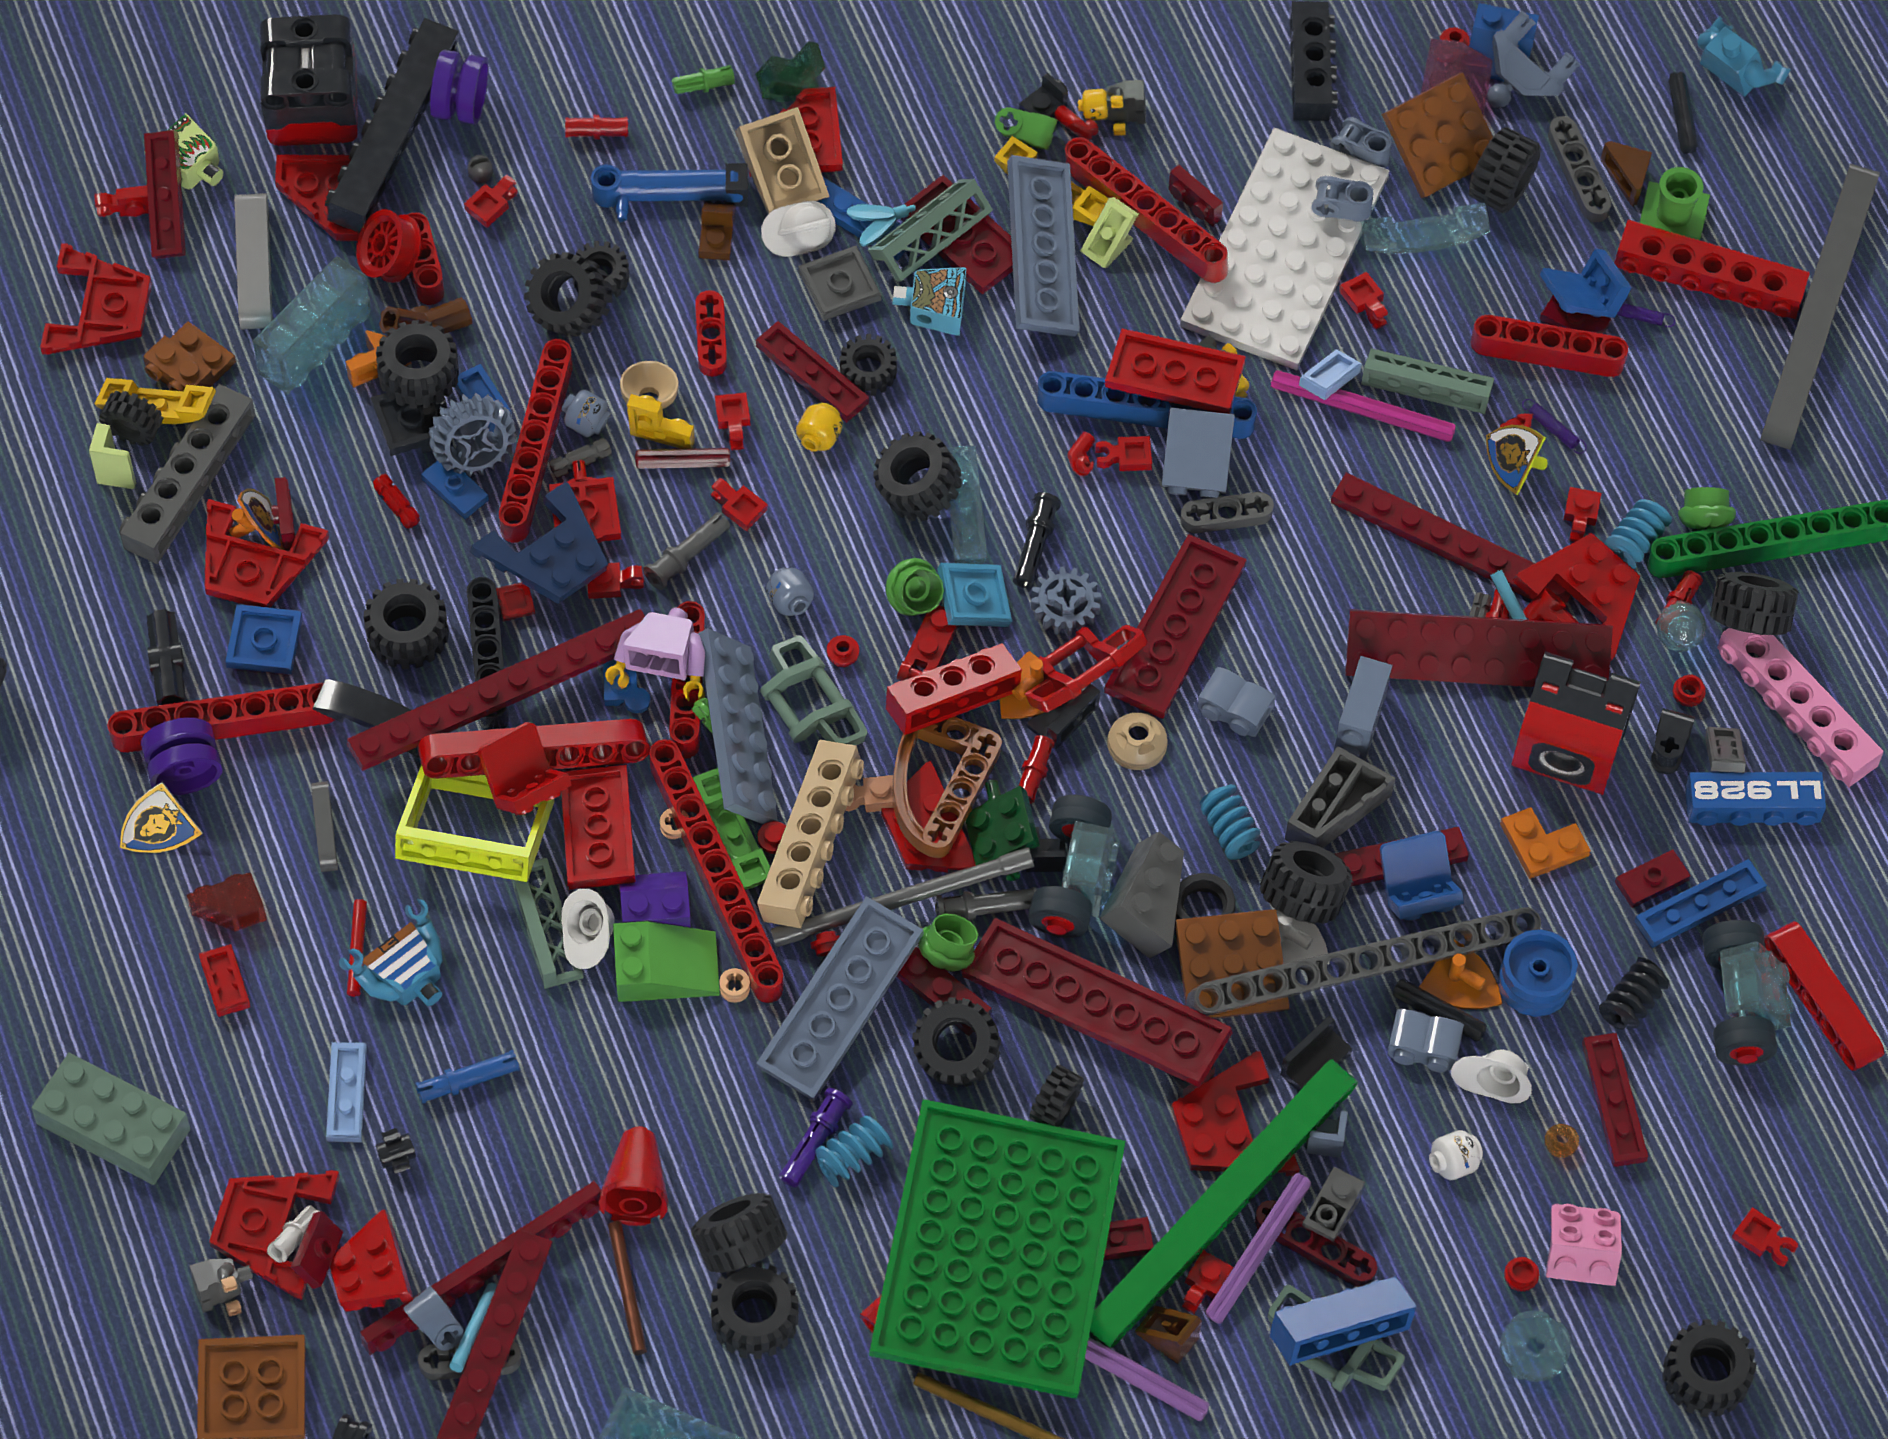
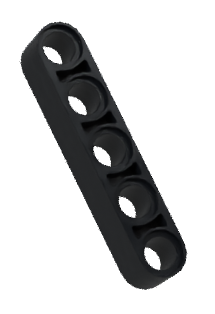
M487 577L474 578L467 586L475 682L504 669L497 590L495 583ZM482 595L488 596V598L483 600L477 599V597ZM482 624H490V625H491V626L488 627V628H480V627H479V626L482 625ZM487 652L494 653V655L490 657L481 656ZM508 707L499 710L500 712L496 715H487L479 719L481 727L484 730L505 729L509 723Z

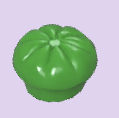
M1698 487L1684 490V507L1678 511V516L1683 525L1690 529H1714L1731 524L1736 517V509L1730 507L1729 490L1715 487Z
M911 558L899 562L890 571L886 579L885 593L888 602L895 611L902 615L915 616L934 610L942 600L944 587L941 578L929 562L919 558Z
M942 914L934 919L932 925L923 928L924 935L918 942V946L922 956L928 959L933 966L955 972L967 968L974 961L975 954L973 951L975 950L974 945L978 938V932L976 927L964 917L955 914Z

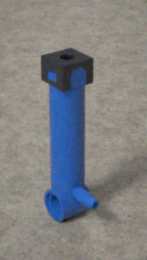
M726 163V170H619L613 165L604 164L592 171V198L601 207L609 208L616 206L617 219L620 222L627 220L629 201H726V204H735L736 207H748V163Z

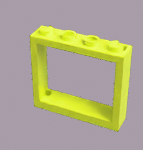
M421 764L396 832L395 859L528 882L554 805V799L542 801L534 805L538 807L525 847L419 829L417 826L431 788L493 799L486 775L430 778L423 772Z

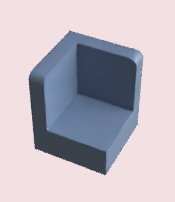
M1341 1111L1339 1120L1327 1119L1317 1131H1310L1306 1153L1340 1158L1344 1144L1348 1112Z

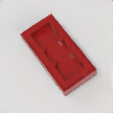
M229 944L199 953V959L217 1016L221 1017L250 1008L249 998L232 945Z

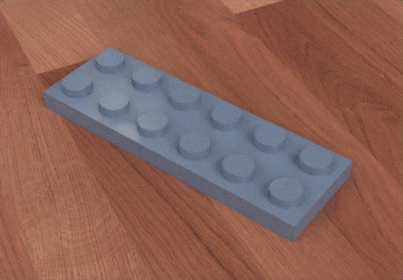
M1012 155L1008 159L1007 164L1016 329L1075 337L1080 329L1070 164Z
M707 628L698 634L705 649L704 678L724 809L763 825L771 821H778L776 799L771 780L772 772L769 767L767 741L762 722L763 714L760 709L758 683L755 677L754 656L751 647Z
M866 896L757 1061V1067L815 1102L924 935V930Z

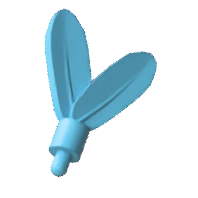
M858 204L848 208L847 215L855 220L874 221L861 234L860 245L865 247L880 240L892 228L896 220L909 216V212L915 211L916 207L914 205L906 207L903 204L892 209L887 206Z

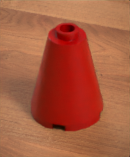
M642 1126L633 1127L623 1133L601 1189L602 1192L599 1194L598 1203L600 1211L604 1214V1210L612 1214L611 1220L614 1222L620 1221L622 1224L629 1226H644L651 1224V1218L660 1215L659 1220L662 1219L668 1210V1197L657 1138L653 1132Z

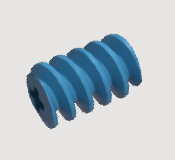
M1646 499L1638 500L1634 504L1633 509L1626 514V518L1622 519L1619 526L1611 533V536L1605 540L1604 544L1632 569H1635L1637 567L1635 562H1640L1644 558L1643 553L1650 551L1651 544L1658 539V536L1665 532V527L1672 523V517L1658 503Z
M1233 784L1214 789L1201 799L1200 805L1203 815L1207 816L1209 826L1213 827L1214 835L1219 838L1220 846L1225 849L1226 857L1230 860H1237L1252 854L1259 848L1260 842L1255 841V839L1259 837L1261 831L1259 828L1249 829L1254 825L1255 820L1253 817L1244 818L1248 814L1249 809L1246 806L1238 807L1243 802V798L1240 795L1232 796L1237 791V787Z
M865 1115L860 1118V1125L857 1123L851 1124L849 1132L841 1131L838 1133V1140L834 1138L828 1140L827 1148L820 1146L816 1149L815 1153L819 1167L832 1186L838 1187L837 1175H840L845 1180H849L850 1175L847 1168L851 1167L859 1173L861 1171L858 1162L860 1159L870 1165L872 1164L870 1152L875 1153L878 1157H882L883 1152L880 1145L884 1144L892 1150L893 1143L884 1128L873 1118Z

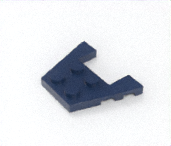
M567 481L546 494L543 499L546 507L562 522L560 525L518 553H515L494 530L475 542L470 550L475 557L480 559L482 556L495 564L494 568L503 573L507 571L523 580L522 584L557 604L604 573L608 566L607 560Z

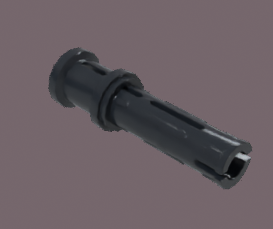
M1038 492L1034 494L1032 499L1034 504L1033 511L1025 523L1028 530L1027 537L1013 578V583L1021 588L1033 587L1047 536L1054 531L1053 519L1055 512L1061 507V500L1050 493Z

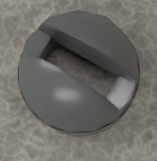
M476 155L470 159L468 175L471 180L483 183L492 177L493 166L488 157Z

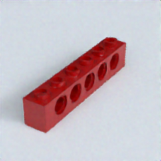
M1627 220L1615 259L1617 268H1621L1625 272L1638 273L1652 277L1659 282H1669L1690 291H1700L1721 300L1727 299L1741 303L1748 308H1758L1772 312L1779 317H1789L1795 320L1810 272L1632 220Z

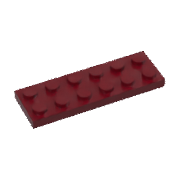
M1188 534L1137 626V629L1143 631L1148 641L1147 645L1125 662L1123 666L1113 670L1104 687V693L1164 719L1244 571L1247 559Z

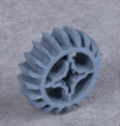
M477 393L474 394L472 399H468L463 394L462 401L456 403L450 400L451 407L448 409L440 407L441 416L433 417L434 426L429 428L431 437L429 444L432 451H434L433 454L436 460L442 463V466L447 471L453 469L455 473L459 474L464 471L469 477H471L474 471H478L483 476L485 468L489 467L495 471V463L497 461L505 463L504 454L512 453L513 447L511 444L516 442V435L514 433L516 425L510 411L504 407L499 399L494 401L488 394L481 399V396ZM490 422L495 424L494 432L489 431L488 424ZM452 438L457 439L458 445L456 448L450 446Z

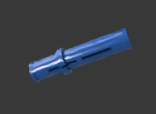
M511 1050L508 1053L454 1071L451 1068L444 1070L443 1075L422 1082H416V1090L420 1094L419 1099L423 1104L426 1101L447 1094L455 1096L459 1094V1090L520 1071L518 1060H515L516 1055Z

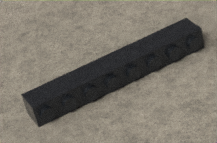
M424 18L419 28L414 27L408 41L410 45L408 51L402 50L397 61L398 70L396 74L390 73L385 85L386 93L384 97L379 95L373 108L374 117L372 120L367 119L361 132L363 137L361 142H355L349 155L351 160L349 165L342 166L337 178V183L339 184L336 190L330 189L327 195L325 206L328 207V221L360 233L367 219L373 214L430 102L434 70L441 51L455 52L457 49L458 30Z

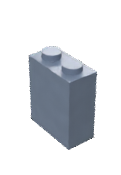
M1170 408L1161 486L1168 488L1167 493L1187 495V490L1200 491L1199 497L1218 498L1219 493L1226 494L1234 414Z
M1360 656L1340 718L1334 751L1338 746L1366 761L1386 698L1392 670L1391 664Z

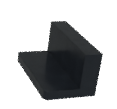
M1089 684L1084 690H1081L1082 694L1075 699H1071L1049 712L1033 716L1028 721L1027 727L1036 735L1052 739V742H1055L1054 749L1056 750L1099 707L1100 690Z
M1328 1016L1283 1059L1280 1075L1298 1092L1329 1060L1333 1059L1340 1065L1352 1054L1353 1048L1333 1031L1335 1020L1331 1016Z

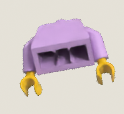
M672 608L668 615L654 612L648 613L640 623L622 633L614 656L616 664L609 667L605 673L606 680L611 685H613L615 677L620 675L618 686L621 689L627 687L629 676L624 671L626 667L628 670L685 680L688 675L690 676V681L683 688L686 699L689 701V693L693 689H699V700L705 697V691L700 683V676L704 677L705 649L700 635L694 632L693 622L688 619V615L684 610Z

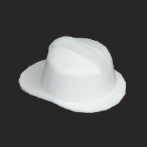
M804 201L783 206L771 211L764 219L761 227L762 240L772 253L782 257L817 251L825 247L832 240L835 232V219L831 211L824 204L817 201Z
M578 889L568 896L561 911L563 946L565 956L571 965L579 969H589L597 965L604 958L609 947V938L613 932L615 918L612 910L605 904L604 899L597 892L591 889Z
M1495 1050L1482 1057H1463L1456 1061L1451 1068V1077L1455 1083L1464 1090L1475 1094L1492 1097L1507 1103H1521L1526 1101L1532 1093V1085L1527 1077L1529 1066L1511 1051Z

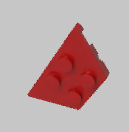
M931 761L926 762L906 784L911 811L923 829L926 827L945 791ZM881 808L882 818L905 869L921 871L923 869H931L935 872L948 873V869L963 870L976 866L972 849L962 829L946 856L940 858L930 857L913 847L905 838L896 820L894 808ZM945 812L940 815L943 820L948 822L957 820L956 815L951 812ZM939 831L936 840L931 842L937 844L939 840H942L943 833Z
M383 1209L335 1253L330 1264L338 1300L345 1312L360 1310L364 1307L385 1306L386 1299L400 1298L403 1303H409L414 1300L391 1217Z

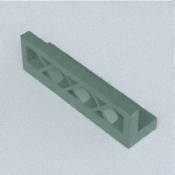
M959 179L869 248L868 251L873 260L885 261L896 281H902L987 216L993 209L975 179ZM971 196H974L981 209L974 215L964 214L966 201ZM947 215L956 216L955 228L950 233L941 231L943 218ZM925 232L933 234L931 248L927 251L918 249L920 236ZM901 250L909 251L908 265L901 270L893 257Z
M1371 348L1364 366L1361 384L1485 414L1494 378Z
M543 858L535 860L531 872L543 869L545 880L540 888L529 884V882L512 879L511 882L544 989L583 979L584 976L582 969L573 966V971L556 975L554 963L558 956L567 959L563 950V938L556 947L546 941L545 933L549 927L563 933L561 921L563 907L548 859ZM547 887L549 888L550 894L545 892ZM540 898L554 904V909L549 917L537 911L536 904ZM556 916L558 917L559 923L554 921Z

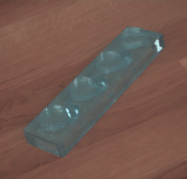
M976 446L949 447L948 450L957 461L962 472V476L959 477L962 480V486L956 489L959 495L956 500L951 499L949 502L951 504L949 516L954 563L987 564Z

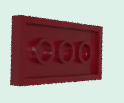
M941 175L905 203L906 207L914 205L916 209L909 212V216L900 220L905 222L952 186L953 183L945 175ZM969 198L966 201L964 214L974 215L981 208ZM947 215L943 218L942 232L950 233L954 230L956 216ZM988 215L937 253L953 268H966V280L982 295L1013 272L1011 236ZM925 232L920 238L931 247L933 234Z

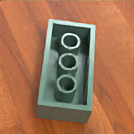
M68 1052L31 1107L37 1125L152 1185H155L191 1130L185 1112Z

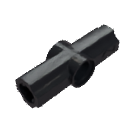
M166 609L154 610L152 614L147 615L148 636L150 640V647L147 648L151 676H154L157 706L186 702L182 672H185L182 645L178 639L175 612H170Z

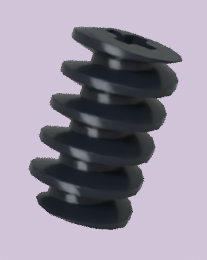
M1638 957L1637 962L1631 965L1629 972L1623 975L1621 982L1615 985L1614 991L1607 995L1606 1001L1600 1004V1014L1611 1026L1623 1030L1626 1026L1637 1028L1640 1024L1638 1018L1643 1019L1647 1016L1646 1008L1652 1009L1655 1006L1654 999L1662 997L1663 992L1661 989H1668L1670 981L1654 962L1645 957Z

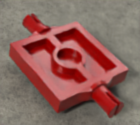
M580 460L581 471L578 469V461L572 462L574 479L567 482L570 484L597 542L622 539L614 478L597 479L587 477L586 462ZM563 483L549 484L550 492ZM553 514L555 528L562 522Z

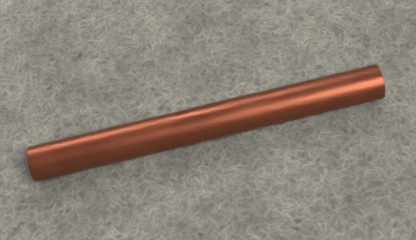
M615 1221L609 1223L608 1228L633 1355H642L647 1350L622 1222Z

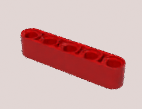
M1483 315L1476 319L1471 337L1472 349L1477 354L1606 377H1615L1623 371L1629 351L1626 341L1617 336L1494 315Z
M686 601L677 607L687 613L688 619L697 621L693 623L695 633L698 634L705 630V613L699 603ZM700 676V683L703 687V677ZM672 678L670 740L676 743L684 759L691 758L697 754L700 748L701 720L693 713L692 709L682 711L680 708L684 706L693 708L694 703L699 700V689L690 691L688 701L683 693L684 685L687 682ZM684 735L691 737V739L685 741L678 738Z
M1793 921L1766 935L1764 943L1768 954L1844 1064L1851 1071H1856L1884 1056L1885 1051L1880 1038L1801 925Z

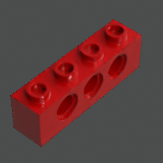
M1003 643L991 648H984L970 656L955 659L951 663L933 670H927L920 675L888 686L886 710L902 733L908 735L1013 694L1012 690L1021 683L1022 669Z

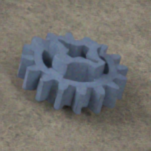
M1060 567L1059 574L1056 575L1053 571L1048 570L1047 580L1039 577L1037 579V587H1032L1030 608L1035 610V621L1043 619L1042 628L1047 629L1053 626L1054 634L1056 635L1059 634L1061 629H1066L1068 636L1072 635L1073 628L1080 630L1082 627H1085V623L1093 625L1095 615L1100 614L1101 593L1097 592V582L1088 583V573L1083 574L1081 577L1077 576V568H1073L1071 573H1066L1065 568ZM1063 595H1065V600L1067 601L1069 607H1067L1066 602L1064 601Z

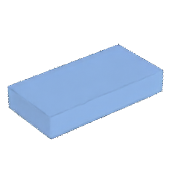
M1336 349L1300 377L1299 386L1326 400L1358 375L1362 364Z

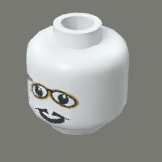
M1458 1130L1441 1136L1433 1142L1429 1162L1436 1173H1440L1447 1180H1455L1478 1169L1480 1160L1483 1157V1151L1480 1142L1475 1136L1468 1134L1466 1131Z

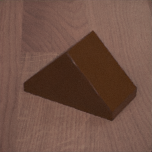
M1608 141L1604 143L1600 161L1633 207L1638 204L1652 152Z
M1155 1305L1135 1332L1147 1343L1176 1364H1179L1199 1339L1202 1320L1196 1315Z

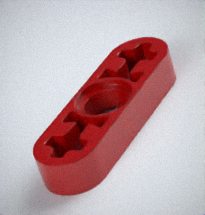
M707 290L701 292L695 301L698 367L704 375L716 377L721 375L727 367L724 300L718 292ZM706 303H713V317H707ZM707 328H715L720 332L719 336L714 339L705 338L702 333ZM715 349L716 364H709V350Z

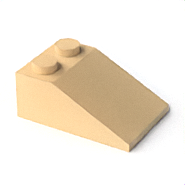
M798 107L740 126L735 131L745 162L748 163L749 171L768 214L783 206L804 201H818L829 197Z

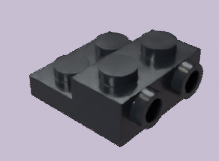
M386 393L370 397L390 456L417 448L421 449L422 454L432 451L429 444V439L431 438L429 428L434 426L433 417L441 416L440 407L447 408L444 396L443 402L439 404L432 402L430 407L423 408V405H417V409L410 408L407 403L404 406L398 405L396 398L390 400Z

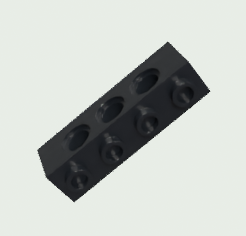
M1292 1L1289 23L1293 121H1330L1331 110L1337 109L1338 92L1337 90H1332V83H1336L1337 66L1331 65V58H1335L1336 41L1335 39H1330V33H1334L1335 15L1329 14V2Z

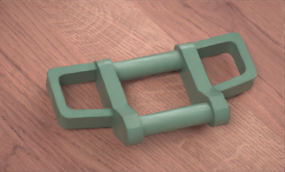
M795 636L773 645L769 656L779 673L761 687L760 693L765 700H770L790 730L789 735L794 743L805 740L816 730L819 731L826 741L850 745L863 743L868 733L866 727L850 700L844 699L824 670V662L818 657L804 637ZM797 649L806 661L788 667L781 654ZM814 677L832 704L810 713L803 720L799 721L781 693L791 685ZM847 718L855 734L846 738H839L829 727V724Z
M1286 1285L1270 1307L1268 1320L1271 1323L1273 1322L1275 1312L1280 1309L1287 1298H1292L1300 1304L1310 1302L1312 1299L1292 1285ZM1376 1339L1356 1345L1358 1348L1340 1371L1318 1357L1299 1363L1332 1383L1331 1387L1339 1392H1342L1352 1379L1383 1391L1389 1387L1403 1366L1405 1356ZM1372 1349L1395 1363L1385 1378H1378L1359 1370Z

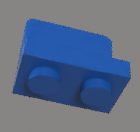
M1594 249L1581 274L1543 268L1540 273L1541 278L1546 283V288L1555 296L1560 308L1572 314L1578 312L1594 317L1605 316L1615 318L1632 289L1608 253L1602 249Z
M1433 831L1381 845L1380 857L1388 906L1399 919L1416 920L1422 917L1424 913L1432 911L1448 912L1453 910L1454 906L1464 904L1462 890L1452 881L1446 838L1441 831Z

